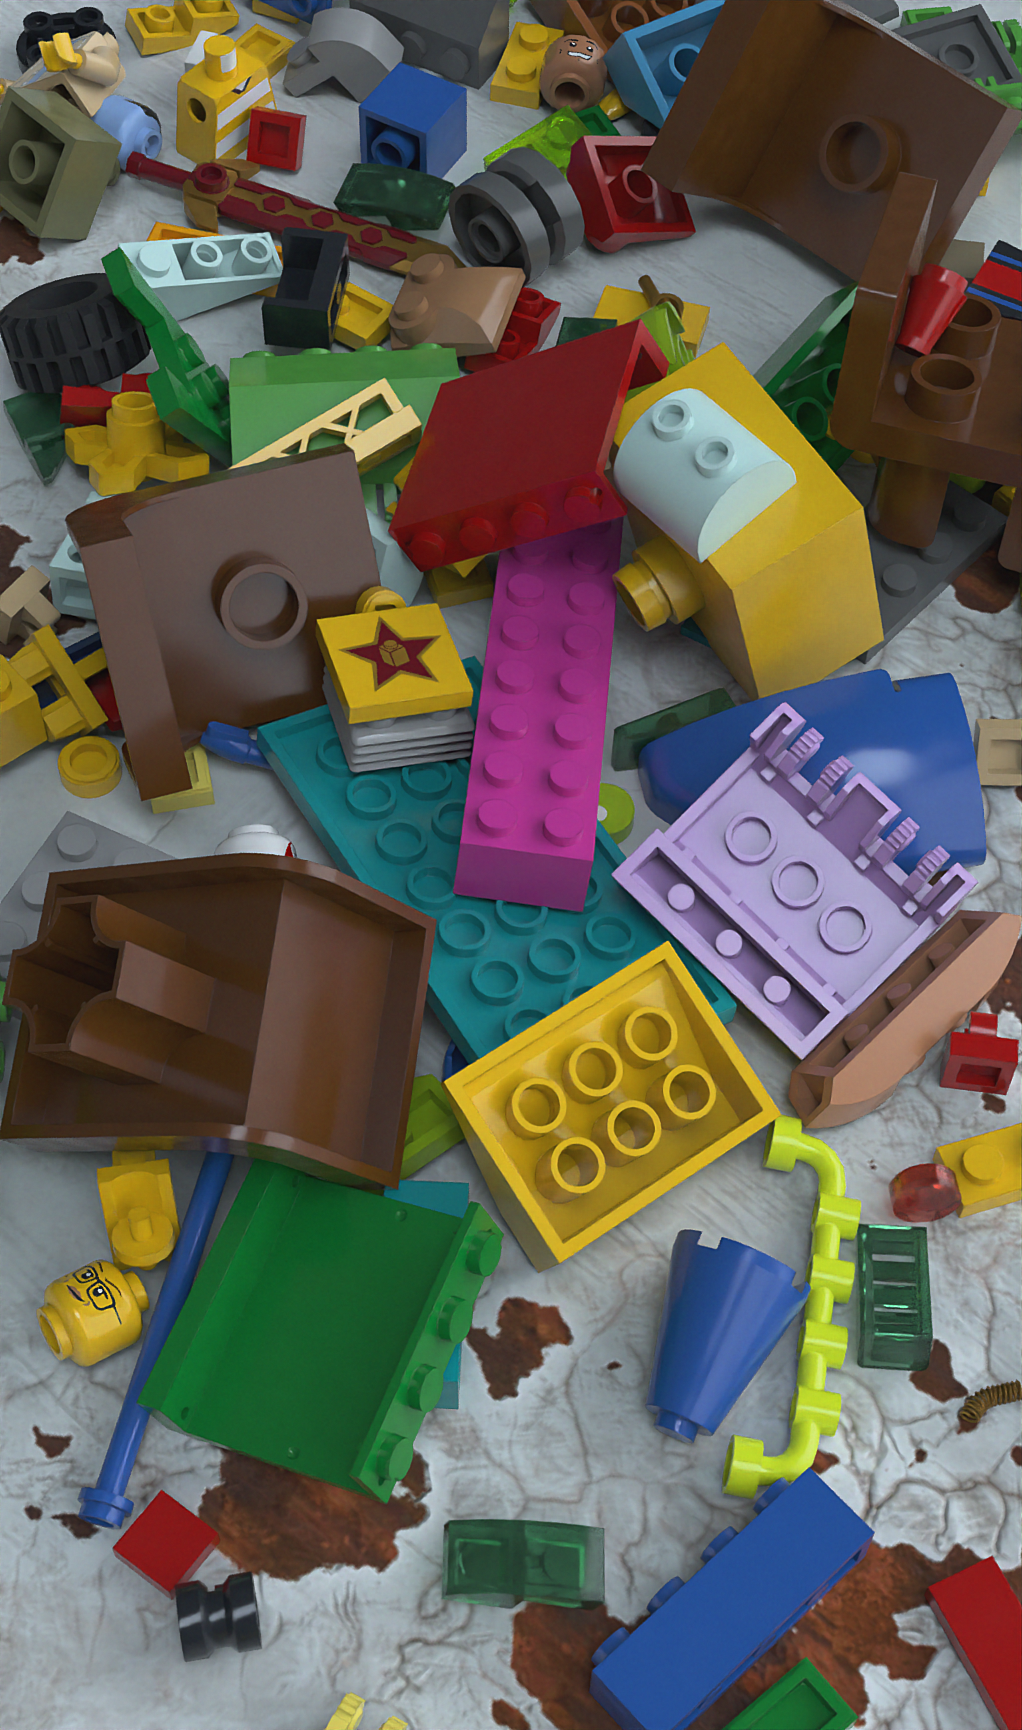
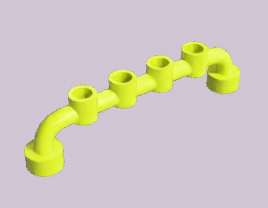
M781 1115L769 1123L763 1153V1167L792 1172L796 1160H801L813 1167L818 1175V1192L811 1217V1232L813 1233L811 1254L804 1282L807 1281L811 1286V1290L805 1303L803 1322L797 1341L796 1360L798 1361L796 1387L789 1411V1428L791 1432L787 1449L776 1457L763 1456V1440L733 1434L729 1441L723 1468L722 1493L747 1499L754 1498L758 1485L771 1486L782 1477L789 1483L795 1481L805 1470L812 1466L819 1446L820 1435L833 1437L836 1433L841 1411V1394L825 1391L827 1367L841 1369L847 1349L848 1328L832 1324L834 1302L848 1303L855 1274L854 1263L839 1260L838 1257L840 1238L853 1241L856 1236L861 1214V1200L845 1197V1171L836 1152L822 1140L801 1133L802 1120L800 1118Z

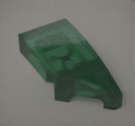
M27 392L4 400V413L33 469L43 485H47L53 482L68 456L65 451V429L75 427L71 423L60 424L61 393Z

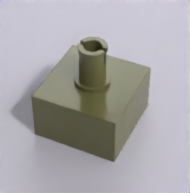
M8 86L0 108V206L39 238L86 240L106 186L114 185L119 178L120 163L117 157L122 143L57 92Z

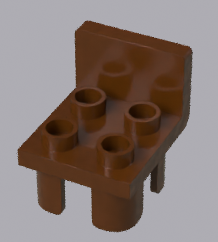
M899 172L857 286L830 420V430L835 440L842 446L871 455L877 470L868 507L869 521L880 534L904 545L925 548L933 543L951 473L1015 487L1014 497L998 553V560L1003 567L1022 572V322L1003 318L999 309L992 302L977 295L964 293L967 301L935 343L929 355L918 358L895 346L901 330L912 276L918 275L938 182L937 179Z

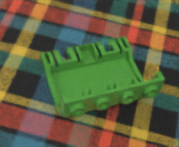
M422 343L411 347L410 350L387 351V349L381 346H364L352 353H331L326 349L311 348L301 351L299 355L276 356L268 351H252L246 353L243 358H230L229 402L232 465H236L384 377L402 406L406 407L410 404L422 423V438L440 385L460 378L455 348H442L438 344ZM381 398L360 410L355 429L365 431L391 415ZM350 416L337 423V425L348 427ZM322 432L310 439L307 451L344 443L345 437ZM420 442L360 476L365 507L378 515L376 490H383L385 521L389 524L392 518L385 509L393 501L397 503V495L402 493L394 484V477L415 456ZM300 446L296 447L295 449L291 450L286 454H298Z

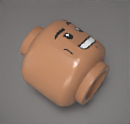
M581 35L560 37L550 44L544 55L540 72L539 87L544 99L553 108L564 113H576L597 105L604 93L607 77V67L602 58L605 55L604 50L594 40Z

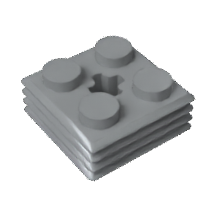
M327 665L324 667L325 675L323 676L324 684L322 688L351 771L362 772L463 758L471 755V739L474 737L472 731L475 729V725L468 707L348 724Z

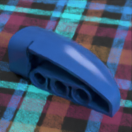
M876 669L813 683L735 706L693 722L648 743L639 755L637 773L645 803L657 817L672 825L750 747V734L778 706L786 702L806 720V724L788 746L787 751L812 727L824 737L818 751L798 772L813 786L820 778L823 769L831 761L837 760L843 755L854 766L833 794L835 796L856 774L861 772L902 810L895 821L880 837L883 841L908 817L920 827L916 832L915 839L893 860L908 876L917 868L916 864L929 850H934L939 845L950 857L938 872L949 870L957 862L963 868L983 865L986 860L985 819L977 760L965 708L957 683L951 673L891 681L890 675L886 670Z

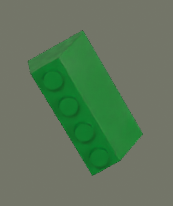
M859 280L825 297L753 375L756 381L834 473L855 451L842 446L836 440L826 437L825 434L828 430L827 415H831Z

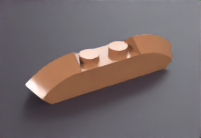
M959 910L793 1069L788 1098L805 1128H828L852 1122L872 1112L890 1098L901 1078L921 1066L926 1058L925 1054L945 1034L960 1027L965 1022L967 1013L970 1010L976 1012L991 995L1015 949L1021 928L1022 916L1004 912Z

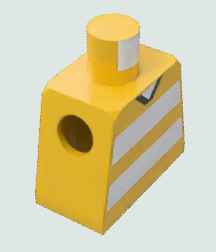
M215 35L204 42L205 59L182 75L177 84L176 150L179 154L197 164L203 162L210 163L211 159H235L248 147L251 109L259 106L277 110L267 67L262 61L235 47L234 40L225 35Z

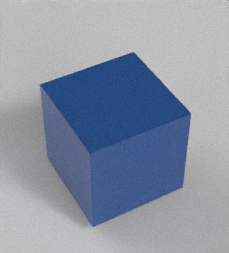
M399 62L358 106L361 169L428 195L467 151V89Z

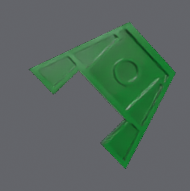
M118 247L101 258L114 296L145 328L160 369L148 375L146 382L160 420L229 468L232 467L230 403L227 398L229 396V381L218 365L209 366L196 341L189 333H185L121 247Z

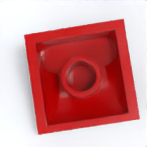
M582 136L571 146L570 162L566 169L567 181L571 185L581 206L585 224L584 233L592 245L603 252L616 253L628 243L691 237L696 232L684 194L670 191L640 170L657 136Z

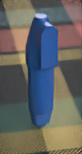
M213 721L209 722L206 731L202 732L200 743L214 754L240 764L249 763L273 770L257 746V740H253L249 736V730Z

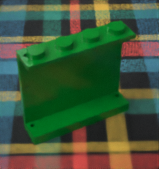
M255 1158L136 1403L169 1430L387 1504L396 1482L401 1481L410 1468L413 1458V1443L426 1413L433 1410L440 1399L444 1383L443 1374L456 1344L461 1343L470 1330L474 1302L485 1277L490 1276L498 1265L502 1249L500 1243L504 1234L482 1205L477 1202L470 1201L463 1218L307 1176L300 1170Z

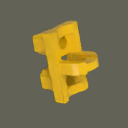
M47 624L32 633L23 643L25 647L8 661L31 687L46 679L57 696V701L41 710L50 743L70 737L77 732L84 737L108 721L107 716L85 683L108 668L103 648L73 664L50 625Z

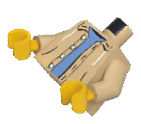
M100 30L90 32L73 40L70 39L68 33H57L53 35V41L38 42L42 58L16 81L0 78V105L3 103L8 86L54 91L87 117H93L101 108L103 100L111 95L126 77L125 69L118 57L120 50L116 39L108 32Z

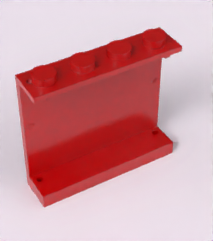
M638 319L440 385L388 529L390 535L397 541V544L420 573L627 515L628 507L604 475V469L627 392L661 381L666 377L670 364L642 320Z

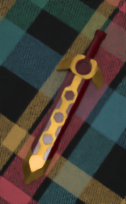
M135 151L127 158L125 172L129 177L138 180L145 179L182 191L186 215L196 227L213 233L219 232L217 217L225 216L282 235L285 227L348 234L349 256L405 275L408 274L415 260L429 253L449 255L454 259L458 268H466V265L447 245L413 235L410 232L386 224L374 223L315 204L309 199L250 181L248 179L260 172V165L244 159H211L210 163L203 162L197 164L194 170L189 172L149 159L145 154Z

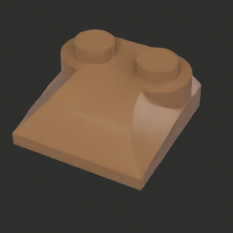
M429 253L419 257L411 265L410 271L406 275L389 315L392 351L410 350L411 347L417 344L434 343L442 346V348H455L457 357L496 352L526 278L522 268H458L454 259L446 254Z

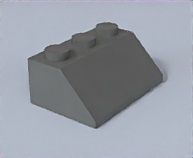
M349 0L350 8L365 12L376 18L404 47L402 60L478 90L497 70L509 41L510 0Z

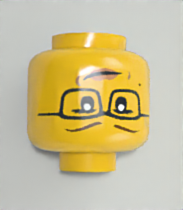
M99 1259L50 1283L44 1291V1306L36 1310V1315L42 1334L57 1359L62 1361L69 1357L79 1366L88 1367L133 1345L141 1338L143 1330L141 1313L148 1310L150 1304L143 1284L133 1271L122 1274L112 1263Z

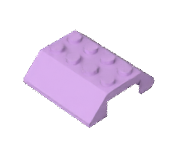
M784 702L750 734V747L663 834L657 828L611 874V877L803 1061L940 927L978 884V881L957 862L932 887L928 882L950 857L940 845L934 850H929L916 864L917 868L910 876L900 869L893 860L915 839L916 832L920 827L908 817L883 841L880 837L895 821L902 810L861 772L856 774L835 796L833 794L854 766L843 755L837 760L831 761L823 769L820 778L813 786L798 772L818 751L824 737L812 727L787 751L788 746L806 724V720L789 704Z

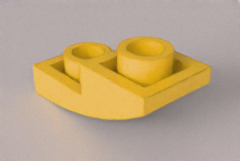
M174 0L173 6L155 4L146 8H128L125 27L141 55H149L193 46L201 30L220 35L236 26L240 15L230 0Z

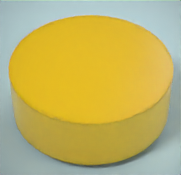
M84 736L74 739L59 754L58 769L61 782L68 792L77 797L97 798L111 792L121 780L122 766L118 749L105 738Z

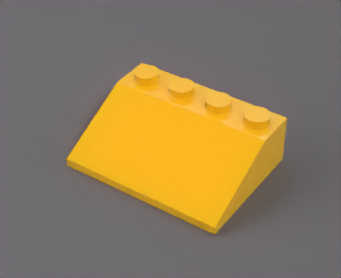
M666 941L441 1083L442 1089L502 1217L538 1273L562 1263L782 1115L669 941Z

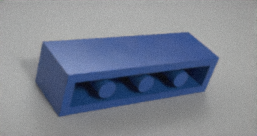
M810 1467L792 1484L784 1477L773 1483L753 1507L758 1516L739 1533L732 1526L723 1530L703 1551L700 1559L705 1565L686 1583L679 1576L671 1579L648 1603L646 1609L651 1616L632 1634L624 1627L618 1629L596 1650L591 1658L596 1667L592 1670L589 1693L623 1730H687L866 1556L875 1532Z

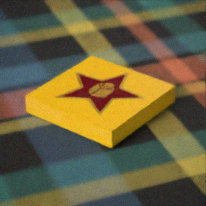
M437 603L316 620L315 636L348 724L470 707L472 705L474 690Z

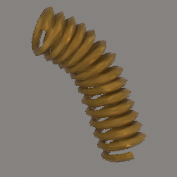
M1016 1379L1015 1382L1001 1383V1385L996 1384V1386L992 1385L991 1388L987 1386L986 1390L981 1388L980 1392L975 1391V1396L971 1395L970 1399H967V1403H964L965 1407H962V1411L959 1412L960 1416L967 1422L978 1423L990 1407L997 1404L1001 1405L1002 1403L1006 1404L1007 1402L1011 1403V1401H1020L1022 1399L1020 1381ZM963 1414H965L966 1416H968V1417H970V1418L976 1419V1420H971V1419L965 1417Z

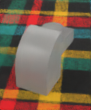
M341 7L325 9L314 14L309 38H302L290 49L287 55L288 63L283 85L295 97H298L334 76L361 103L396 65L402 62L404 47L380 21L365 12Z

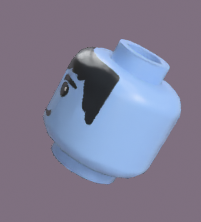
M109 95L103 100L101 108L90 118L122 143L117 158L120 163V169L123 171L126 169L127 158L133 151L145 154L149 159H154L161 150V123L157 114L146 105L121 95Z

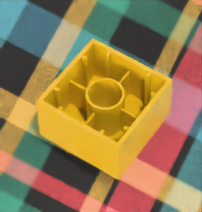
M722 342L624 403L609 452L612 469L614 470L615 459L625 436L640 416L668 394L681 389L692 388L706 394L793 468L797 483L701 564L620 493L623 502L628 507L627 518L637 549L632 551L634 563H627L614 573L612 578L626 607L646 632L665 624L667 618L677 625L691 616L707 638L711 649L748 697L754 701L776 693L817 683L883 641L884 635L863 506L728 346Z

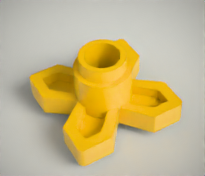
M132 391L114 396L112 398V408L106 413L107 427L90 425L65 429V451L74 464L89 466V483L101 496L135 491L141 482H147L153 478L172 483L210 474L208 454L196 444L183 443V435L160 420L150 393Z

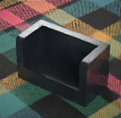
M285 227L281 235L283 270L275 297H265L261 307L265 345L300 349L322 348L331 351L350 276L348 234Z

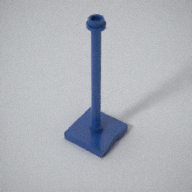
M206 1152L95 1488H81L77 1499L82 1504L78 1517L91 1524L119 1530L122 1527L124 1517H130L132 1514L134 1503L123 1496L150 1414L136 1402L191 1291L235 1156L234 1154Z

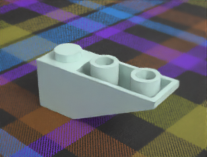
M270 232L118 243L117 248L121 247L176 321L279 284L283 270Z

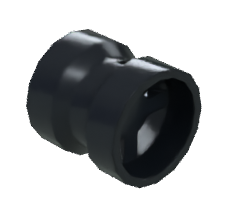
M252 1571L230 1574L223 1584L215 1585L214 1591H208V1587L200 1580L175 1585L179 1632L185 1662L207 1659L218 1648L231 1646L238 1653L262 1649L259 1613Z

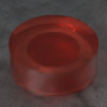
M926 1163L906 1168L899 1172L888 1186L893 1212L896 1217L906 1222H931L944 1218L954 1212L962 1200L955 1172L940 1164Z

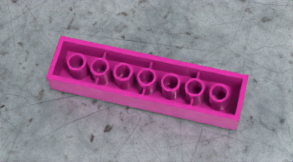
M624 516L499 551L453 894L583 912L594 859L617 589L612 575L619 570Z

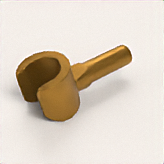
M644 275L640 277L638 284L649 301L650 308L670 301L682 321L684 311L682 300L674 294H660L650 276Z

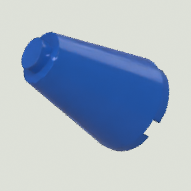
M685 1229L678 1232L672 1247L645 1407L657 1415L653 1424L657 1430L680 1441L693 1444L697 1434L713 1436L806 1303L811 1286L806 1281L793 1287L791 1284L796 1272L784 1263L759 1250L725 1237H721L717 1249L698 1245L703 1231Z

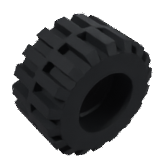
M106 273L76 275L40 285L19 295L0 311V335L16 383L19 388L28 390V392L62 393L63 385L80 387L83 385L96 386L105 383L134 368L149 355L151 350V344L145 328L114 296Z

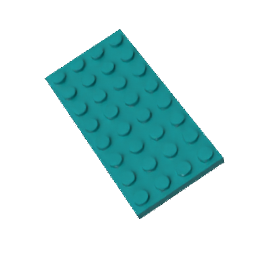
M475 656L462 659L461 662L474 690L472 705L468 709L476 726L483 666ZM328 704L257 727V746L340 871L437 920L425 999L469 1065L666 941L670 942L722 1024L725 1025L733 1021L737 1004L719 980L611 877V874L627 858L598 819L594 859L583 912L453 894L471 755L463 758L353 772L348 766ZM474 737L471 739V741H472V747L470 748L471 755H472V748H473V740H474Z

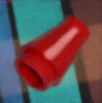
M930 263L924 264L920 275L912 276L901 330L895 346L918 358L929 355L935 343L967 301L964 291L968 281L956 272L942 266Z

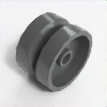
M518 147L508 150L494 160L485 172L474 174L458 185L449 196L448 213L453 232L463 252L475 267L522 268L526 276L522 287H526L541 276L549 265H556L570 255L583 242L584 219L581 206L571 185L552 162L541 153L529 148Z

